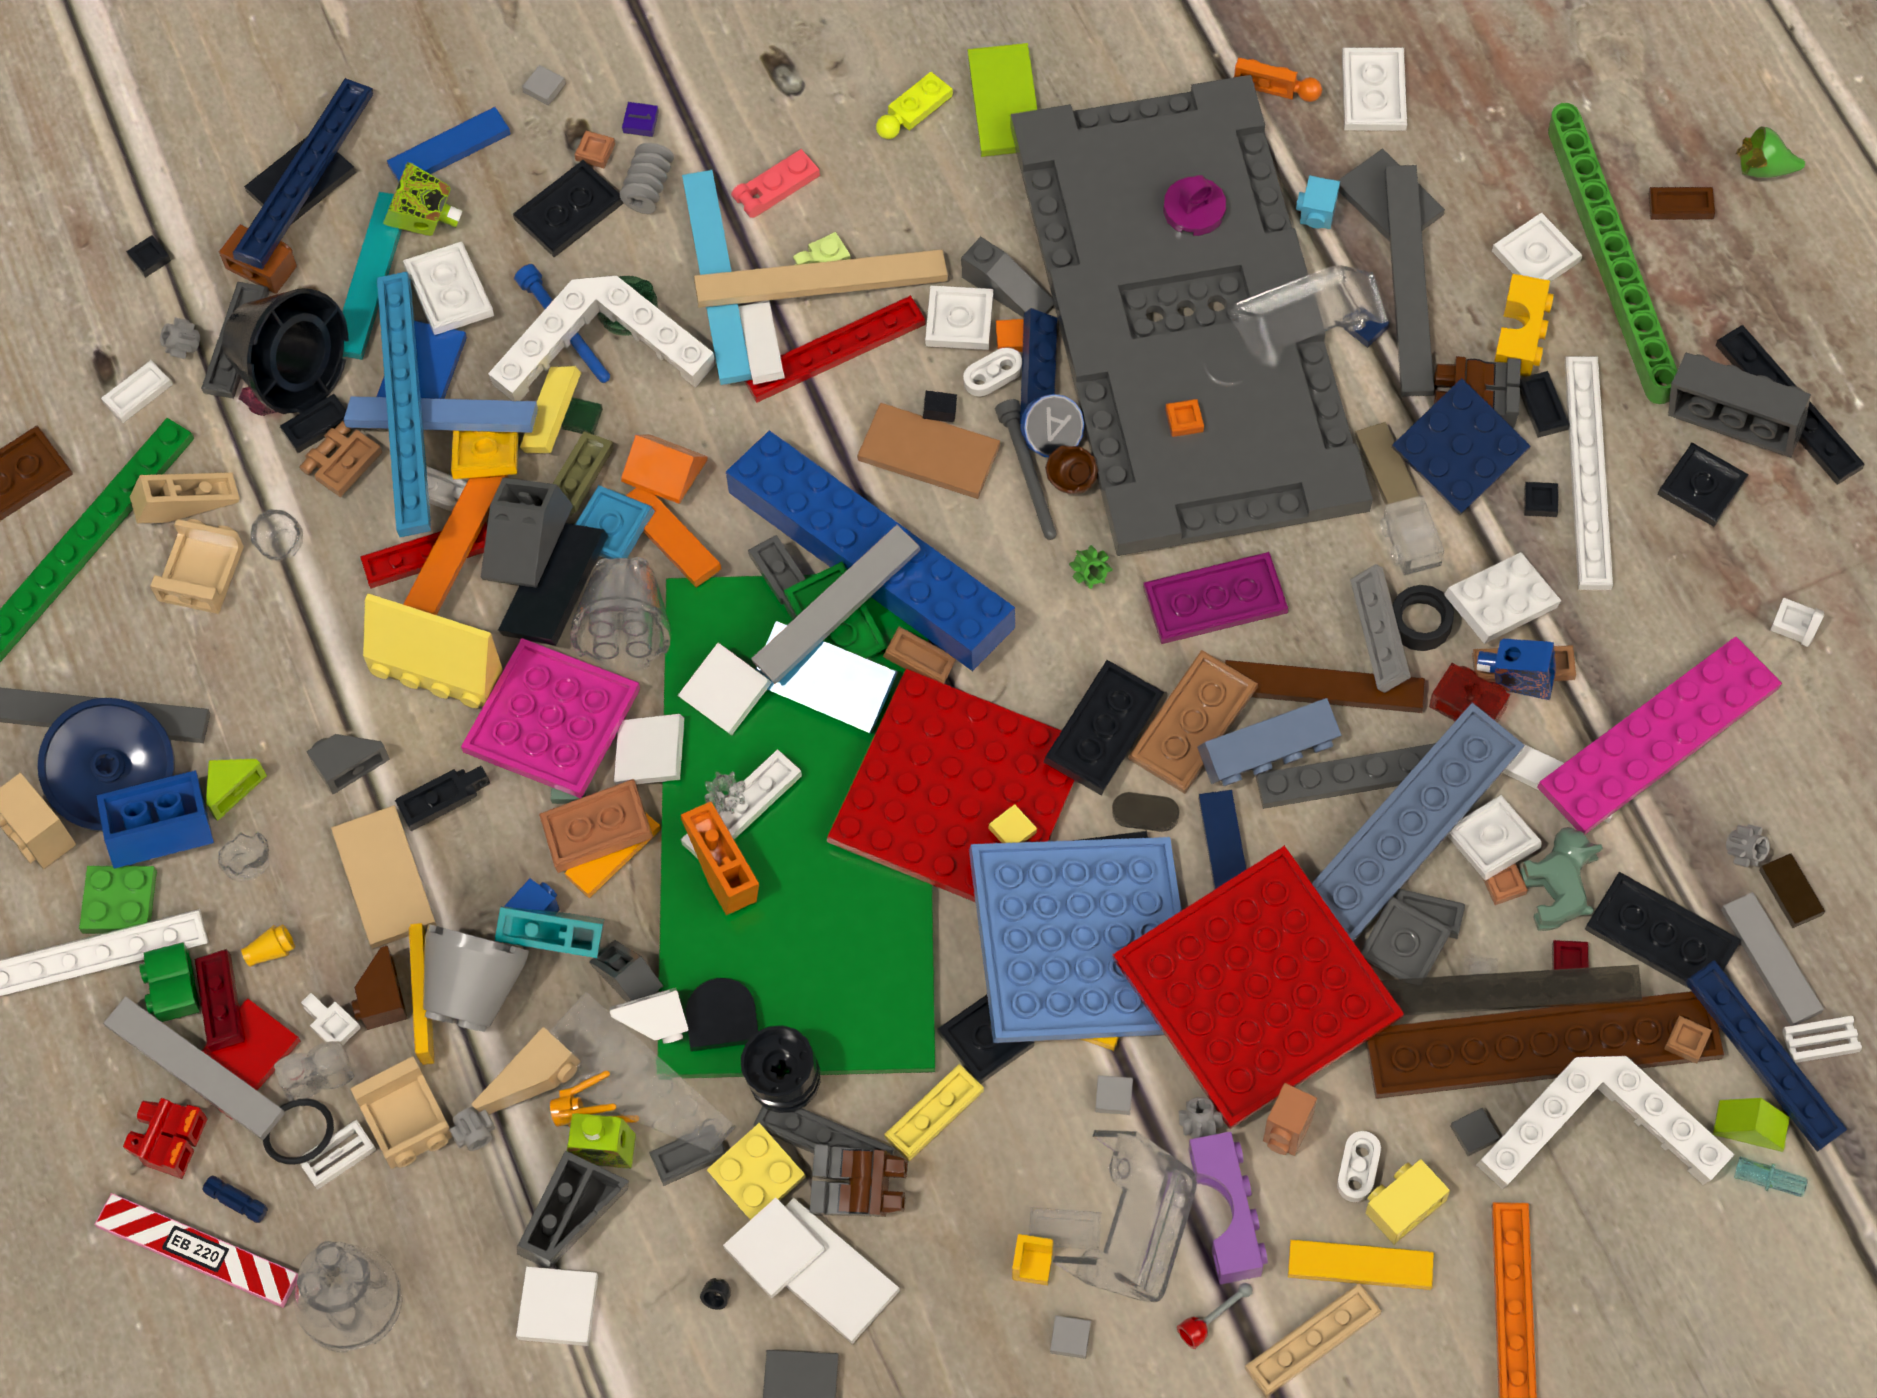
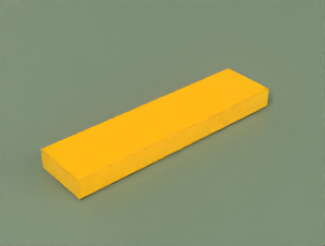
M422 923L410 924L409 927L414 1045L417 1058L422 1065L435 1063L432 1019L425 1017L426 1010L423 1009L426 930Z
M1290 1240L1288 1278L1431 1290L1434 1252Z

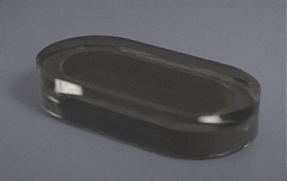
M1125 792L1118 795L1113 801L1112 816L1115 822L1122 827L1166 832L1177 825L1179 821V807L1169 797Z

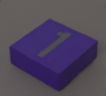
M628 102L622 124L623 133L653 137L659 114L658 106Z

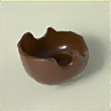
M1063 445L1058 447L1049 455L1045 467L1047 478L1051 484L1066 494H1081L1091 489L1096 483L1099 471L1096 458L1087 449L1080 446Z

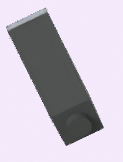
M981 236L961 257L962 278L977 288L993 289V298L1024 318V313L1030 308L1048 314L1054 307L1053 298L1006 252Z

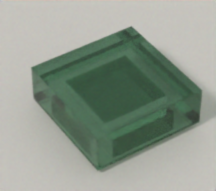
M572 397L562 422V428L583 434L585 431L594 435L603 411L602 404Z

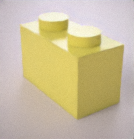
M1422 1159L1413 1166L1409 1162L1406 1163L1394 1174L1393 1177L1396 1179L1387 1188L1383 1184L1380 1185L1367 1198L1369 1203L1365 1212L1366 1215L1394 1245L1447 1201L1450 1192L1447 1186Z

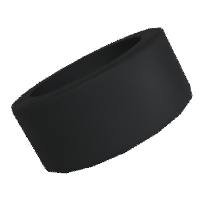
M1416 585L1408 587L1398 594L1392 606L1402 645L1411 650L1427 651L1436 649L1443 644L1451 633L1454 620L1453 606L1445 597L1444 592L1433 586ZM1412 604H1428L1440 613L1441 624L1438 629L1432 632H1416L1408 628L1403 622V611Z

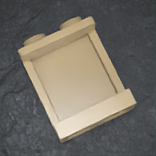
M177 519L174 526L178 534L162 577L154 575L150 587L157 601L219 614L244 548L238 533L228 526L221 525L217 528L205 525L203 522L195 519H188L187 521Z
M413 1056L350 1088L391 1169L408 1166L416 1160V1156L427 1150L436 1151L444 1147L448 1140L453 1137L449 1131L450 1127Z

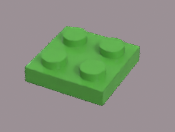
M87 866L79 925L82 934H103L151 922L157 876L155 867L123 866L114 869L113 866Z

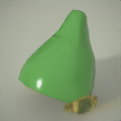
M1764 126L1759 127L1750 138L1745 137L1742 146L1736 152L1741 157L1742 174L1752 177H1778L1799 171L1805 166L1804 159L1794 155L1790 149H1787L1783 140L1775 131Z

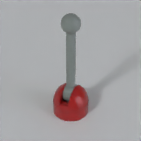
M1242 1283L1237 1293L1203 1320L1198 1317H1190L1177 1326V1331L1183 1341L1192 1349L1200 1346L1208 1336V1324L1242 1297H1249L1252 1294L1251 1285Z

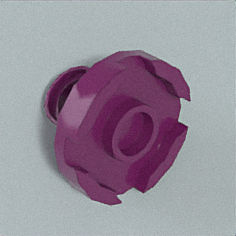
M1203 175L1186 177L1176 181L1169 187L1164 196L1163 213L1167 223L1178 232L1182 233V230L1194 232L1193 236H1201L1214 231L1220 226L1226 211V198L1222 189Z

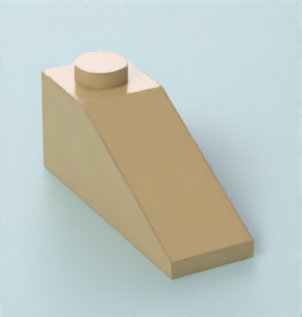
M233 473L140 475L130 495L137 524L171 522L232 505L240 500Z
M542 1027L471 1105L479 1112L486 1110L488 1115L554 1089L561 1082H567L576 1073V1066L581 1061L547 1029Z

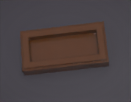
M1650 187L1651 220L1714 219L1713 187Z

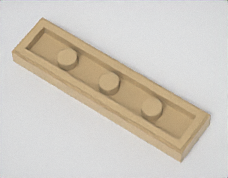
M1358 1283L1245 1365V1370L1267 1398L1381 1315L1382 1311L1361 1284Z

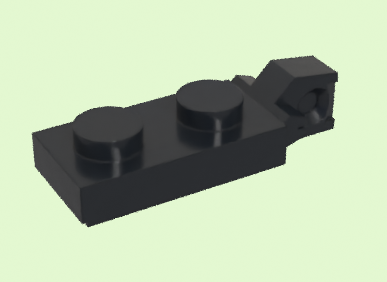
M482 766L467 773L464 769L459 771L453 769L396 798L395 802L410 831H413L471 801V799L477 796L476 792L489 785L490 781Z

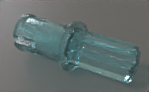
M1741 1156L1739 1157L1734 1174L1735 1179L1763 1186L1765 1191L1772 1188L1798 1197H1802L1805 1194L1808 1179L1776 1169V1164L1772 1163L1769 1166Z

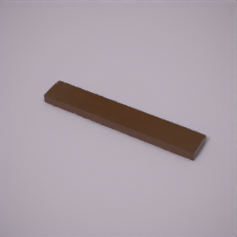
M1225 660L1226 665L1258 683V688L1252 695L1253 698L1314 703L1327 698L1330 705L1422 713L1425 678L1411 677L1384 693L1377 689L1373 673Z

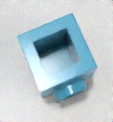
M1309 176L1305 193L1299 192L1296 210L1301 211L1300 224L1316 229H1331L1340 181Z

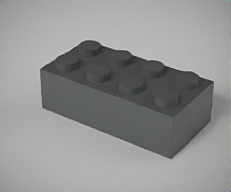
M1686 352L1671 383L1668 416L1791 458L1805 427L1811 394L1804 392L1796 386H1785L1773 382V380L1763 375L1756 376L1744 372L1734 365H1723L1711 361L1704 355H1693Z

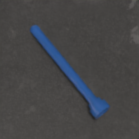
M528 264L517 271L514 280L519 287L528 293H533L542 307L546 309L553 299L542 286V274L536 266ZM577 332L570 340L571 345L601 383L608 382L610 374Z

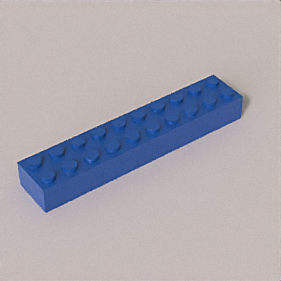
M770 430L726 471L728 491L732 496L829 567L843 562L848 570L893 527L898 525L920 546L921 550L871 597L971 671L1016 628L1015 607Z

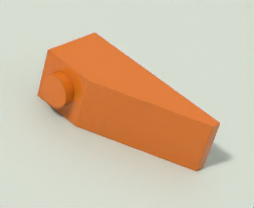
M708 802L681 814V820L710 888L725 914L728 915L757 902L759 882L713 803Z

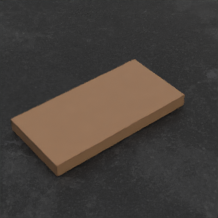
M880 403L857 457L860 462L978 499L1000 448V440L940 421L923 419L921 415Z
M1201 650L1129 754V760L1185 794L1204 767L1197 747L1206 741L1226 735L1258 688V683Z

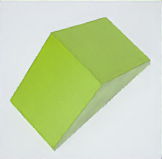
M256 758L209 760L206 805L217 821L267 776L261 763Z
M1763 1098L1719 1100L1713 1135L1783 1152L1790 1117Z

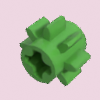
M1092 545L1089 546L1088 550H1077L1074 562L1069 563V566L1076 571L1072 576L1079 584L1084 581L1089 589H1092L1093 584L1100 582L1105 584L1107 572L1112 571L1110 565L1106 563L1109 556L1103 550L1097 553V550Z

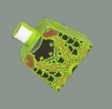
M407 162L383 224L431 236L435 231L438 221L456 228L463 210L446 204L451 190L449 185L412 163Z
M575 1113L572 1114L567 1152L597 1166L631 1169L636 1134L620 1117Z

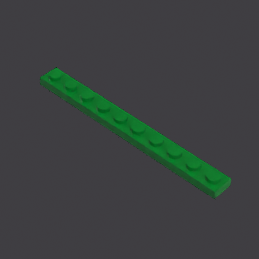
M166 418L0 608V662L131 513L133 507L130 495L139 476L164 474L194 440L190 431L171 419Z

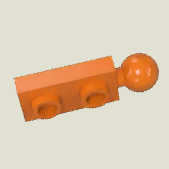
M1238 57L1234 77L1251 75L1256 91L1293 99L1294 93H1298L1299 97L1306 102L1316 101L1322 94L1321 83L1315 78L1308 77L1299 81L1297 80L1298 72L1291 71L1288 68L1275 67L1260 63L1254 59L1247 60Z

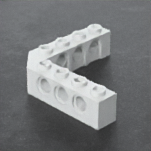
M618 276L571 280L488 374L492 384L512 401H521L529 392L528 387L543 370L547 371L550 368L549 363L563 347L568 348L571 344V338L584 324L588 325L599 311L611 321H617L628 329L636 341L641 340L653 349L661 361L665 359L678 369L681 377L695 388L712 370L716 362L714 353L622 279Z
M1627 1056L1576 1057L1483 1156L1476 1166L1501 1189L1505 1188L1596 1089L1602 1092L1611 1102L1617 1101L1635 1118L1634 1123L1638 1126L1642 1124L1662 1143L1660 1146L1665 1151L1669 1149L1689 1167L1687 1171L1702 1185L1711 1181L1735 1154Z

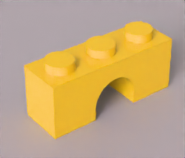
M1512 273L1503 317L1519 320L1524 327L1519 329L1501 327L1494 362L1507 363L1508 358L1521 359L1520 376H1530L1533 365L1540 366L1543 347H1538L1537 345L1539 339L1545 340L1549 321L1543 320L1544 312L1550 313L1554 294L1548 293L1550 280Z

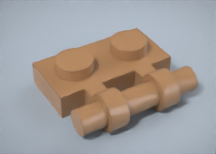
M343 421L335 429L330 428L324 435L326 439L316 449L312 448L305 455L306 460L299 466L306 475H309L315 468H320L314 474L316 481L340 498L382 454L381 446L357 429L349 438L345 437L351 431V428L346 427ZM335 447L339 448L330 458L326 457Z

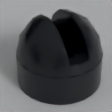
M712 1278L704 1285L700 1299L708 1308L721 1310L728 1304L731 1288L726 1280Z

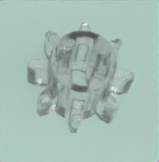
M733 771L729 775H721L719 772H716V778L712 782H705L706 790L710 792L705 795L706 803H715L718 814L721 811H730L732 814H735V808L738 803H746L745 796L742 794L746 790L745 782L739 781L736 783ZM727 790L728 795H724L722 791Z

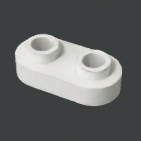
M1001 348L966 368L963 376L966 391L973 396H986L1015 380L1022 372L1021 355L1015 349ZM1007 365L1010 366L1011 369L1003 370L1002 367ZM979 380L985 382L981 385L975 384V382Z
M1358 1131L1353 1133L1347 1139L1337 1188L1340 1195L1350 1202H1361L1367 1199L1372 1192L1381 1153V1145L1377 1137L1370 1132ZM1365 1148L1368 1151V1155L1361 1157L1357 1155L1356 1149ZM1350 1181H1358L1361 1184V1188L1353 1190L1349 1187L1348 1183Z

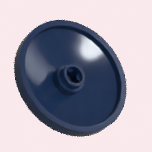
M96 698L69 708L49 727L39 749L38 777L48 802L61 816L82 828L103 832L96 795L174 776L175 755L166 730L147 710L123 699Z

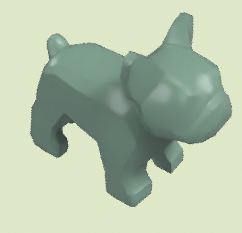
M1571 827L1562 828L1555 836L1552 852L1538 863L1531 860L1523 862L1520 874L1526 887L1544 886L1549 895L1555 900L1551 906H1546L1545 904L1537 906L1538 913L1534 914L1533 917L1538 931L1557 929L1562 924L1580 915H1590L1593 913V908L1587 905V897L1581 880L1580 870L1585 864L1597 861L1596 853L1600 852L1603 847L1602 844L1590 843L1582 831Z

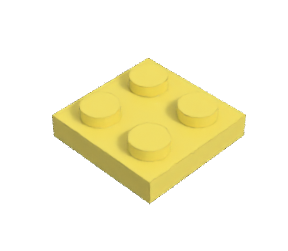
M760 1123L707 1169L709 1174L750 1220L774 1198L780 1201L807 1177Z

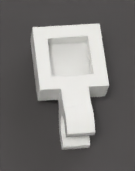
M312 993L301 1002L304 1009L316 1019L310 1025L311 1029L335 1052L361 1028L336 1002L327 1009Z

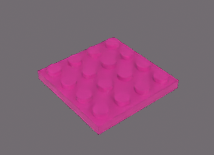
M521 638L462 743L461 749L463 753L575 797L582 798L616 736L622 721L637 697L640 685L633 680Z

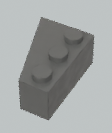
M565 1151L517 1245V1255L550 1269L628 1190L629 1180Z

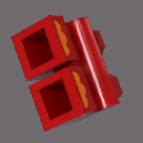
M161 1098L159 1103L142 1101L137 1112V1119L139 1122L148 1124L149 1127L145 1135L130 1131L123 1144L124 1149L138 1157L144 1166L183 1179L194 1153V1149L191 1146H197L208 1118L201 1108L188 1104L185 1107L174 1104L164 1098Z

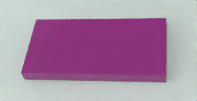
M1270 552L1143 583L1144 592L1161 644L1288 613V606Z

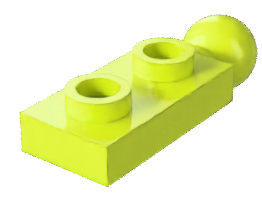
M929 72L888 105V114L881 116L876 123L878 135L884 139H892L898 135L901 124L910 131L950 99L953 89L934 73Z

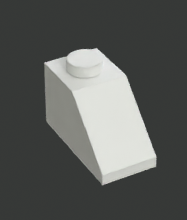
M676 987L609 1007L612 1018L653 1040L662 1039L663 1044L683 1038L682 1032L689 1031Z

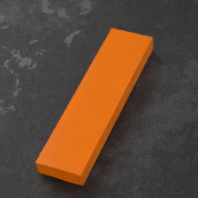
M635 488L625 495L652 506L655 512L643 532L696 588L722 569L720 562L654 494Z

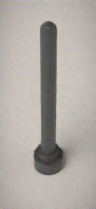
M1016 399L1003 401L995 407L998 420L1005 427H1008L1044 537L1047 540H1053L1057 535L1028 446L1021 433L1020 402Z

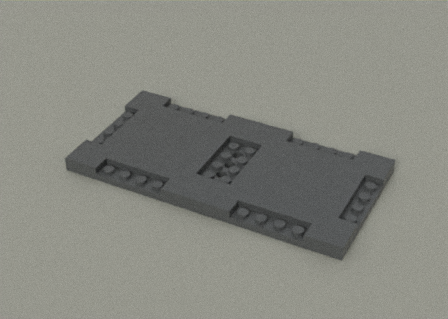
M1246 75L1191 84L1190 92L1073 111L1071 104L1011 114L1010 128L1080 410L1082 411L1085 423L1084 426L1090 451L1096 458L1099 470L1097 479L1116 555H1127L1370 512L1373 498L1358 446L1353 443L1324 342V327L1295 228L1291 227L1265 136V121L1252 76ZM1203 175L1206 179L1213 181L1222 189L1226 198V211L1220 226L1211 233L1201 236H1193L1194 232L1182 230L1181 233L1176 231L1167 223L1163 213L1164 196L1169 187L1180 179ZM1220 302L1225 308L1221 311H1213L1208 307V304ZM1181 307H1189L1194 313L1191 316H1182L1177 310ZM1151 312H1157L1163 316V319L1154 322L1149 320L1146 315ZM1197 399L1204 424V432L1172 437L1165 411L1166 404Z

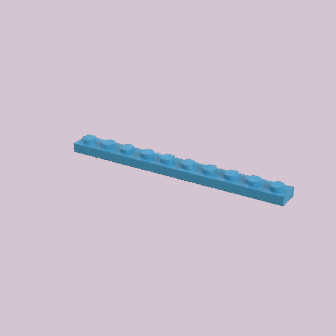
M408 272L377 278L396 531L399 537L432 531L411 279Z

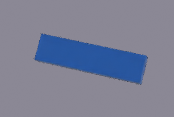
M493 107L387 160V164L398 183L407 162L432 174L511 135L510 129L496 107Z

